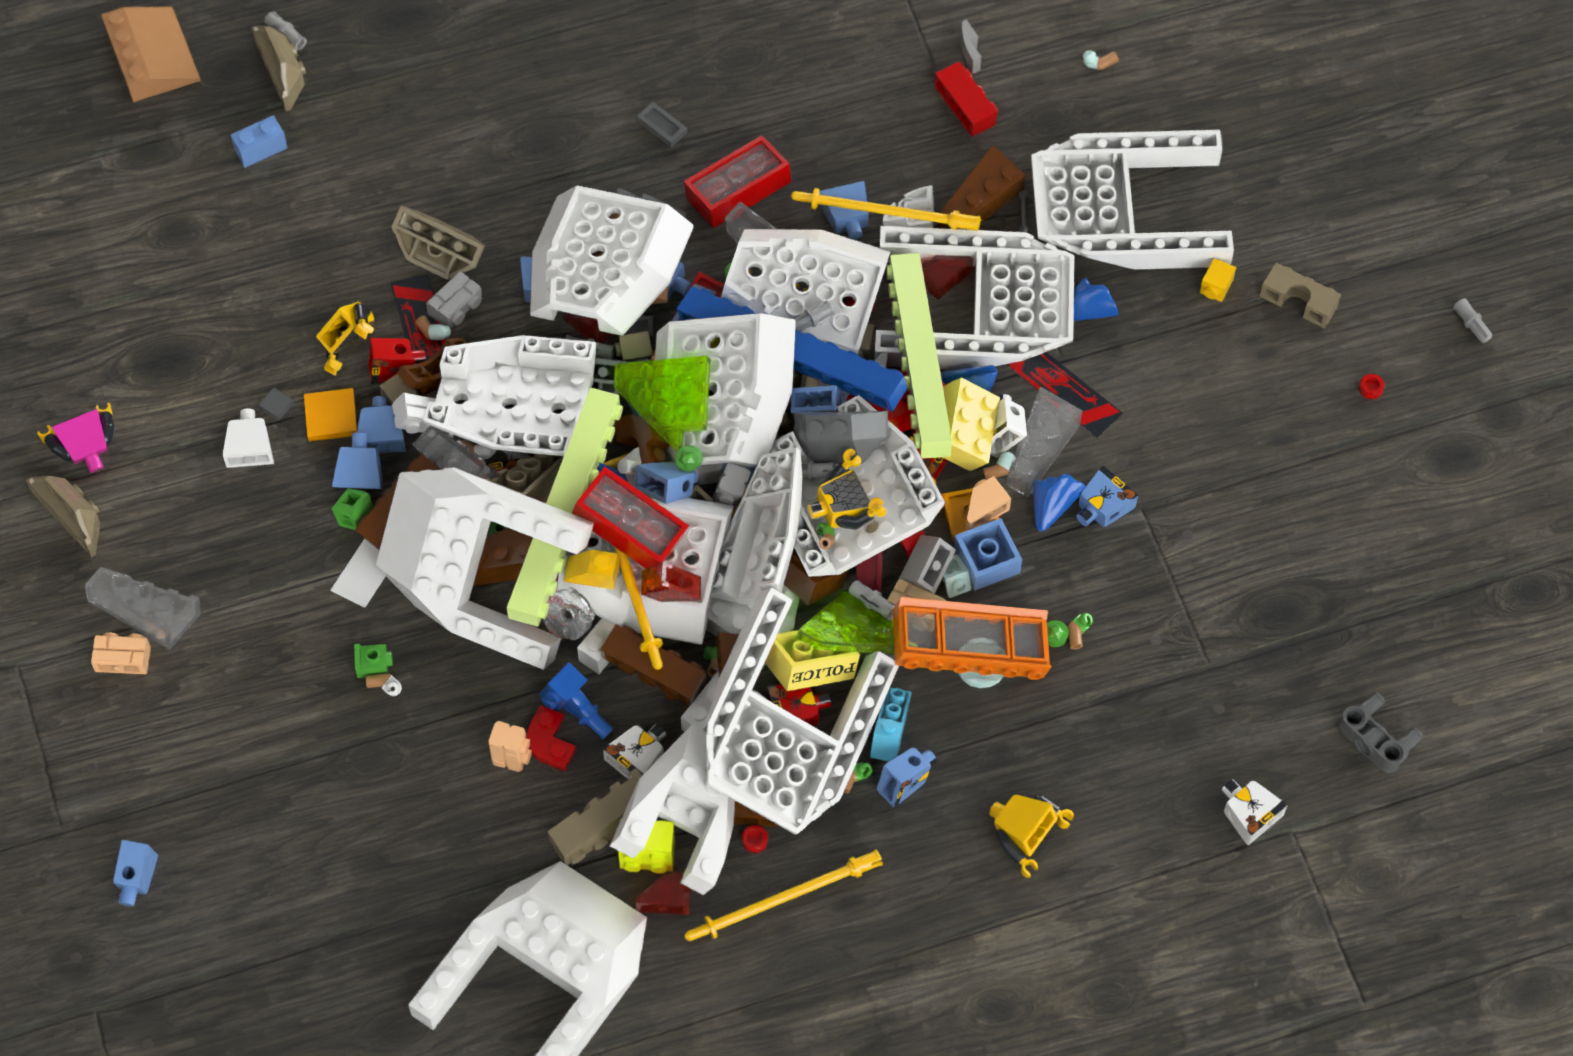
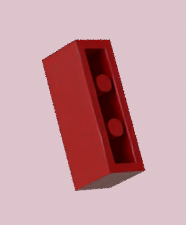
M960 62L935 73L934 87L971 137L996 125L997 107L993 102H989L983 88L974 82L971 72L964 68Z

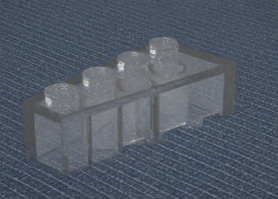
M429 426L412 444L441 470L454 467L482 479L489 478L492 480L497 477V471L492 466L488 468L485 465L486 462L476 453L472 455L469 452V447L460 439L456 442L453 439L454 435L449 432Z
M102 567L85 584L88 602L169 650L201 615L199 597L192 595L187 597L179 594V591L170 588L168 590L155 587L154 583L147 581L142 583L132 580L131 576Z

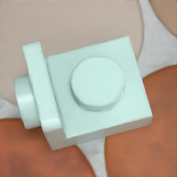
M958 554L953 555L942 578L949 598L972 589L969 570Z

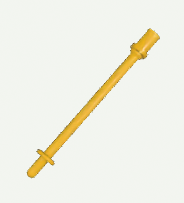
M818 188L814 189L813 194L794 191L791 194V198L795 201L811 203L814 210L817 209L818 204L945 223L953 230L962 228L978 231L980 227V216L960 214L959 211L955 210L953 213L943 214L820 195Z
M614 547L615 552L618 553L620 568L645 641L640 645L641 652H648L653 668L659 670L662 668L663 663L658 648L661 647L663 642L660 638H654L628 556Z
M874 850L858 858L851 857L848 859L846 866L713 921L709 916H705L706 924L687 931L685 939L693 941L707 934H710L715 939L719 929L849 875L856 878L861 877L863 872L883 865V862L880 861L881 856L877 850Z

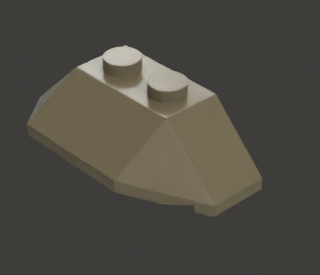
M253 26L251 29L254 41L287 112L291 110L305 85L303 75L306 74L302 61L297 62L296 57L298 53L294 43L289 44L286 35L270 26Z
M402 205L391 227L394 234H396L406 260L447 280L452 279L460 271L465 273L476 268L485 247L475 237L432 216Z
M54 476L29 477L26 482L31 493L91 557L96 555L100 530V520L97 515L99 509L91 500L87 502L83 498L82 490L76 484L71 485L65 478Z

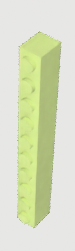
M920 253L890 255V265H886V278L891 280V283H889V296L894 298L892 302V315L897 316V320H895L896 335L900 334V338H898V351L903 353L904 356L901 357L902 372L907 374V376H904L907 385L906 391L910 392V395H907L908 410H913V414L910 415L911 429H916V434L913 436L916 449H919L922 459L951 457L952 437Z
M590 387L546 504L572 513L576 502L599 474L597 470L599 463L603 464L606 458L607 449L605 447L607 441L611 442L614 436L615 427L613 425L615 420L619 421L622 415L623 406L620 405L619 395ZM536 538L532 539L507 605L509 619L538 627L541 618H546L549 610L548 599L550 596H554L557 589L558 573L562 574L565 568L566 559H564L566 550Z

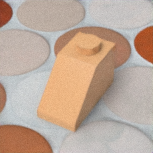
M994 476L988 480L983 479L974 486L967 516L966 531L989 523L1010 510L1011 497Z

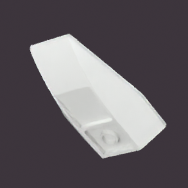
M798 448L763 454L725 534L710 597L740 604H751L755 602L759 592L772 587L781 593L796 540L801 510L802 464Z

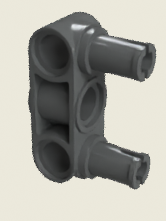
M1374 692L1363 703L1345 709L1339 723V729L1355 745L1359 752L1370 759L1380 770L1386 773H1393L1407 759L1409 751L1422 740L1423 735L1417 728L1412 727L1399 740H1395L1382 725L1371 718V715L1385 703L1382 695ZM1347 719H1354L1358 724H1351ZM1390 754L1394 756L1396 760H1389L1385 755Z

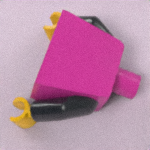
M107 403L108 407L105 410L99 409V406L96 405V409L52 428L50 425H47L49 431L46 434H41L40 431L37 434L51 452L63 460L73 461L74 464L85 461L89 472H96L104 467L99 455L107 452V446L110 445L113 438L115 425L112 418L111 404Z

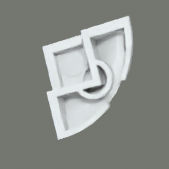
M926 186L904 194L905 198L897 206L934 212L933 187ZM893 202L890 206H896V203ZM886 214L883 217V225L934 228V222Z

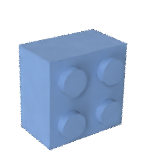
M1001 518L955 535L953 547L956 549L955 554H958L969 570L971 586L974 591L1020 574L1022 558Z

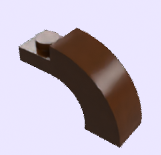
M461 337L446 339L441 348L431 358L419 364L401 366L397 374L404 380L406 386L411 389H418L423 395L439 389L442 379L440 362L445 347L467 344V342Z
M625 415L619 421H615L617 442L633 448L639 447L641 464L667 462L665 449L671 446L667 431L662 425L637 415Z

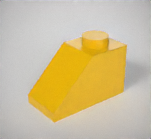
M589 550L569 556L563 579L564 582L615 590L620 567L618 553Z

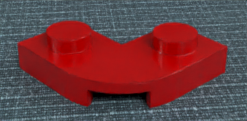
M540 705L527 730L526 738L530 739L529 749L532 750L534 758L538 761L566 772L576 752V746L555 738L564 720V714Z

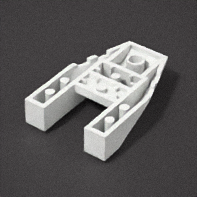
M692 724L638 780L610 844L616 850L634 858L644 849L657 816L666 821L674 822V825L699 838L680 883L703 895L715 885L724 864L734 825L735 808L734 799L707 785L706 731Z

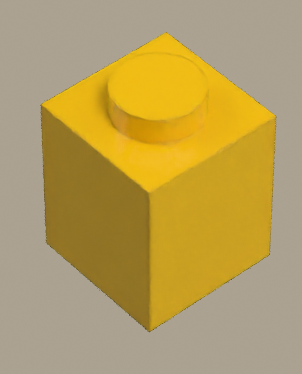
M1214 258L1202 280L1200 293L1209 299H1216L1222 302L1234 279L1236 267Z

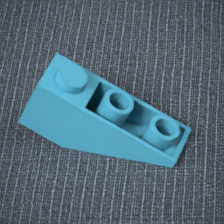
M889 688L882 703L875 727L870 758L890 762L898 756L912 694L911 691Z

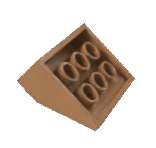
M123 7L101 14L133 102L201 81L172 7Z

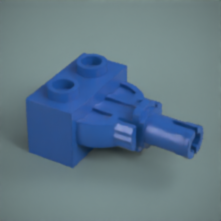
M568 663L540 692L541 701L550 710L554 709L556 712L563 707L580 720L578 724H587L604 739L614 728L597 713L599 711L597 709L598 706L596 704L593 706L580 690L588 680L571 663Z

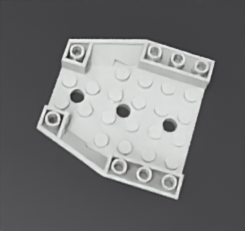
M575 186L557 196L533 249L531 316L554 321L557 312L563 311L595 318L598 320L600 331L623 336L670 284L693 230V224L668 204L582 186ZM613 214H619V215H620V217H618L617 219H610V218H608L609 216H612ZM597 251L604 252V254L599 257H595L592 255ZM581 289L588 290L583 295L576 294V292Z
M744 229L721 298L725 297L740 307H749L757 314L762 313L788 319H794L803 314L805 309L811 310L825 301H829L835 314L816 323V327L810 326L801 332L804 334L810 333L818 340L825 343L832 342L839 349L847 352L853 351L858 354L890 251L824 230ZM751 267H758L762 274L758 277H753L749 274L748 270ZM797 282H805L809 289L804 292L798 291L795 284ZM850 296L855 300V305L846 306L843 304L842 299Z
M758 313L668 322L657 332L652 403L658 424L664 427L670 438L671 446L665 449L668 462L676 463L677 451L687 445H693L700 450L702 454L701 465L731 462L744 468L757 467L763 454L770 453L792 394L795 320ZM719 337V345L716 348H711V341ZM717 385V392L713 396H708L709 388ZM714 433V441L710 444H705L706 436Z
M522 335L447 346L444 349L440 362L442 379L435 402H428L423 423L490 449L564 456L590 387L592 388L596 342ZM459 400H466L463 404H456ZM507 405H515L512 409L504 408ZM558 409L564 410L560 414L553 413L555 410Z
M860 395L837 407L839 412L877 411ZM889 420V437L880 444L864 463L857 467H849V470H854L869 500L871 501L873 498L878 497L884 502L881 505L886 509V514L883 517L874 515V519L871 522H868L858 530L834 528L835 544L831 548L823 550L819 546V541L824 536L818 535L816 531L819 528L818 524L820 522L826 524L828 522L825 516L812 519L808 513L807 506L817 502L818 487L825 478H816L814 481L802 479L801 510L794 548L809 577L839 575L928 527L945 504L913 441ZM793 431L775 440L772 445V453L798 448L801 454V464H807L809 461H812L798 442ZM870 524H878V529L875 532H866Z
M646 495L689 525L683 539L656 575L628 557L653 635L702 645L707 626L709 600L725 533L731 524L734 506L692 498H684L665 504ZM593 531L590 538H596L599 541L598 544L594 547L587 546L579 552L598 550L616 553L613 545ZM566 551L564 559H566L563 573H559L557 595L614 625L617 624L621 627L627 625L637 633L642 634L621 568L619 567L615 590L567 583L563 579L568 558L576 554ZM693 555L697 556L699 561L695 565H689L685 562V559Z

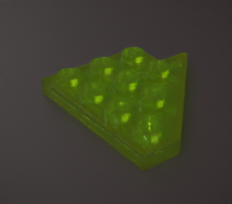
M707 355L615 364L614 388L675 451L683 447L684 432L707 431L711 358Z
M845 591L803 625L796 637L818 650L868 653L880 651L881 653L895 654L893 619L887 620L875 610L867 609L865 603ZM908 640V647H918V645Z

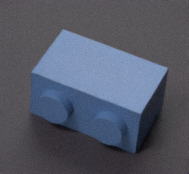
M274 115L230 134L234 151L244 168L287 149L284 132Z

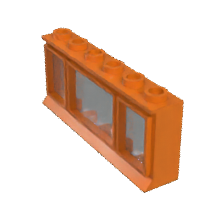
M900 597L893 608L895 665L904 666L907 669L919 667L929 668L931 671L954 670L956 673L1000 674L1008 678L1016 676L1028 677L1031 680L1044 678L1051 668L1047 634L1048 610Z

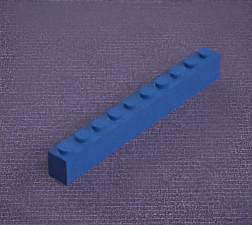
M693 286L677 308L681 321L757 314L749 307H740L725 297H716L706 289L702 288L700 290ZM795 329L793 370L830 386L836 385L846 393L853 396L860 395L867 402L888 411H894L907 390L905 378L901 372L896 369L889 370L884 368L874 360H865L853 351H844L832 342L825 343L810 333L804 334Z

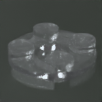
M568 587L567 589L556 591L554 596L549 597L547 602L549 610L544 623L554 636L560 639L576 640L589 631L592 620L595 618V611L581 593L573 587ZM564 609L571 612L572 618H565L566 612Z

